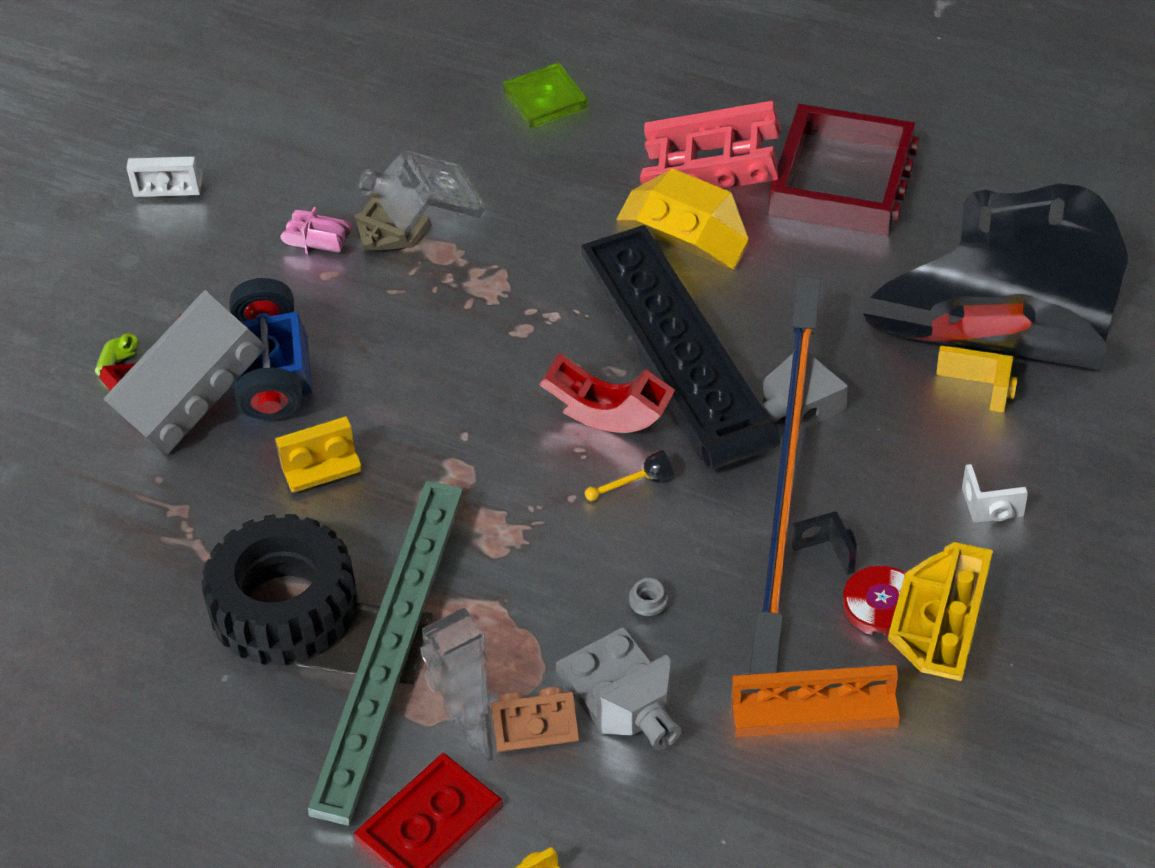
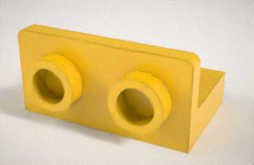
M347 416L275 438L280 465L290 491L293 493L362 471L361 463L355 451L352 428Z

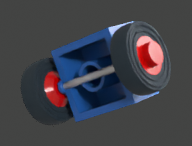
M251 279L239 284L232 291L229 300L230 313L259 338L267 348L232 386L235 390L238 409L244 415L258 420H275L294 413L301 405L302 395L312 394L308 337L298 311L294 312V296L291 289L285 283L275 279Z

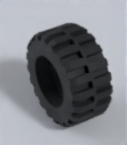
M275 514L265 515L264 520L254 522L253 519L242 524V529L238 531L233 529L223 537L224 543L218 542L210 552L211 559L205 562L202 571L204 578L201 581L212 628L216 631L217 638L223 646L230 647L231 652L240 658L245 659L249 655L251 662L264 665L265 661H273L274 666L286 665V661L296 659L297 663L307 661L308 655L315 652L317 655H320L329 649L328 643L330 641L336 643L345 634L344 627L350 626L355 616L354 609L357 606L358 596L351 556L348 554V548L344 541L337 537L335 531L326 525L320 528L319 521L308 517L301 520L296 514H285V517L276 518ZM295 576L312 582L301 594L281 602H262L249 597L259 585L277 577Z

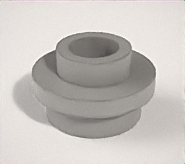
M644 578L636 582L630 590L629 604L636 613L644 616H653L661 613L666 608L668 593L658 580Z

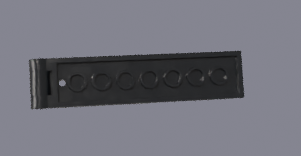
M642 225L582 244V256L638 346V358L644 368L675 389L667 406L707 469L712 471L779 447L780 437L774 422L767 416L647 227Z

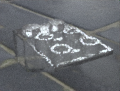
M464 607L422 628L424 646L420 648V652L427 665L424 677L430 689L434 693L439 691L443 696V704L449 717L453 721L459 719L463 725V733L473 751L479 749L487 762L493 759L490 680L485 635Z

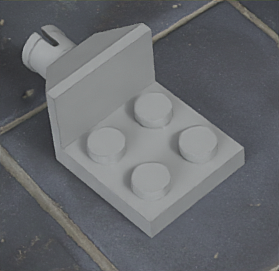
M624 627L555 662L556 672L570 691L573 692L575 698L602 734L634 735L642 730L656 750L665 749V744L661 740L662 736L670 746L681 735L680 726L668 714L671 699L670 658L666 654L650 662Z

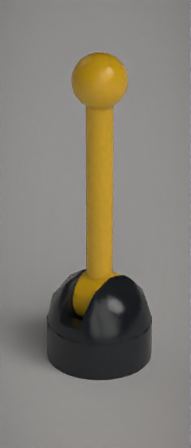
M664 450L658 451L646 458L643 470L598 488L588 487L585 490V497L589 501H596L599 495L643 477L655 483L664 482L674 478L671 463Z

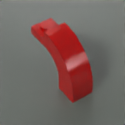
M561 353L553 359L539 383L541 387L567 404L562 412L587 426L617 433L635 432L652 425L662 416L675 389L646 369L629 383L612 384L604 382L587 373Z

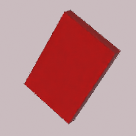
M442 752L353 834L355 841L387 868H439L503 808V799Z

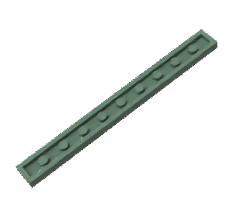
M428 480L425 482L309 804L308 812L310 817L350 826L463 498V488Z

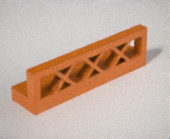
M885 665L733 675L731 707L735 738L899 727L900 715L896 699L897 666ZM886 680V684L867 685L872 681ZM830 684H842L839 687L827 688ZM801 686L798 690H785L788 687ZM760 689L757 693L741 694V690Z

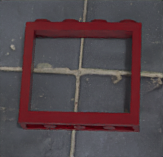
M798 103L777 166L778 179L772 181L769 190L768 216L888 236L892 220L899 221L901 203L897 202L898 200L904 201L908 183L904 178H910L912 174L914 159L910 158V156L917 155L920 137L914 136L916 122ZM808 135L898 149L883 202L792 188Z

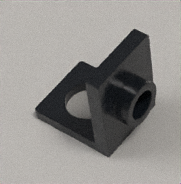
M837 511L793 523L792 547L794 551L830 541L846 574L855 573L856 539L853 531L850 528H845ZM812 527H821L816 535L808 538L802 537L806 530Z

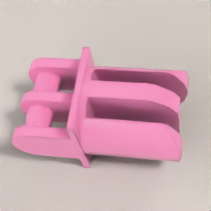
M313 207L311 212L295 210L292 214V220H289L286 225L287 230H284L281 234V240L288 245L305 248V254H308L311 248L340 253L346 238L351 233L352 225L349 221L317 215L316 207Z

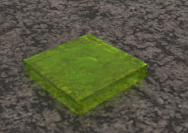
M559 62L502 82V91L530 128L588 108L587 98Z

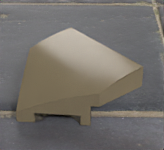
M375 195L372 196L360 213L354 214L364 250H391L414 247L432 226L430 217Z

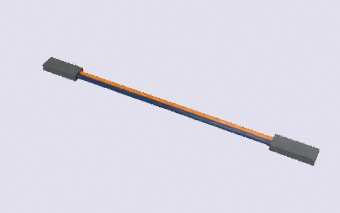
M798 276L791 332L796 334L764 602L762 611H757L750 674L777 673L783 614L778 612L809 342L810 335H815L821 287V278Z

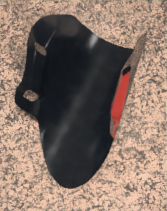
M1059 183L1021 193H997L987 189L975 191L967 197L963 204L962 235L959 246L951 253L887 282L870 297L931 311L932 326L863 313L871 327L893 336L1100 370L1108 350L1106 340L1128 264V253L1114 214L1103 199L1088 188ZM1060 198L1065 202L1063 218L1058 225H1051L1049 223L1050 206L1055 199ZM983 206H987L991 212L988 233L983 232L979 227L980 212ZM949 315L961 317L962 320L950 323Z

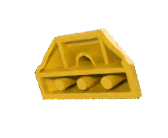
M673 168L632 190L616 219L618 223L630 228L645 225L652 237L732 271H735L750 242L735 199L730 191Z
M952 542L944 548V551L929 557L905 573L888 641L920 672L958 681L963 680L979 619L993 550Z

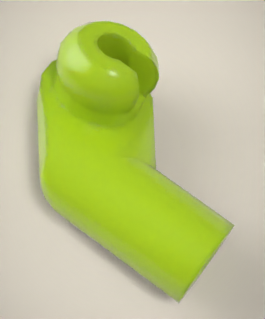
M125 333L121 337L108 341L102 349L95 373L100 376L103 366L116 365L132 357L137 352V347L139 346L138 338L132 333Z

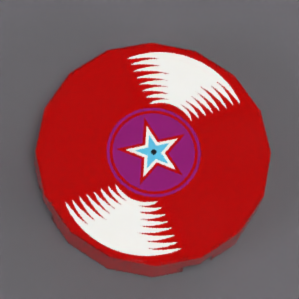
M869 566L851 576L846 582L842 596L843 611L850 623L864 633L873 635L874 632L888 636L905 572L889 566Z

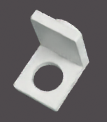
M972 464L965 465L962 490L973 523L993 520L1003 521L1008 518L1024 516L1028 497L1026 487L981 492Z

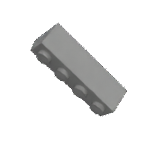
M204 290L103 399L148 440L168 454L267 346L211 294Z

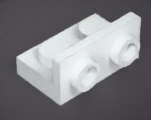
M195 156L128 158L126 168L134 197L200 195L203 173L201 168H197Z

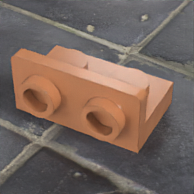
M563 687L539 690V696L523 698L522 692L506 693L498 696L499 702L491 703L497 754L579 743L573 692L563 693Z

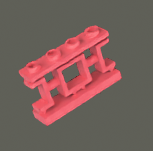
M773 100L651 121L644 124V134L647 139L645 141V148L650 160L659 158L658 166L642 168V173L640 174L642 185L672 168L722 189L778 179L776 168L778 161L773 146L762 148V141L779 138V134H781V124ZM724 147L723 155L697 159L699 151Z

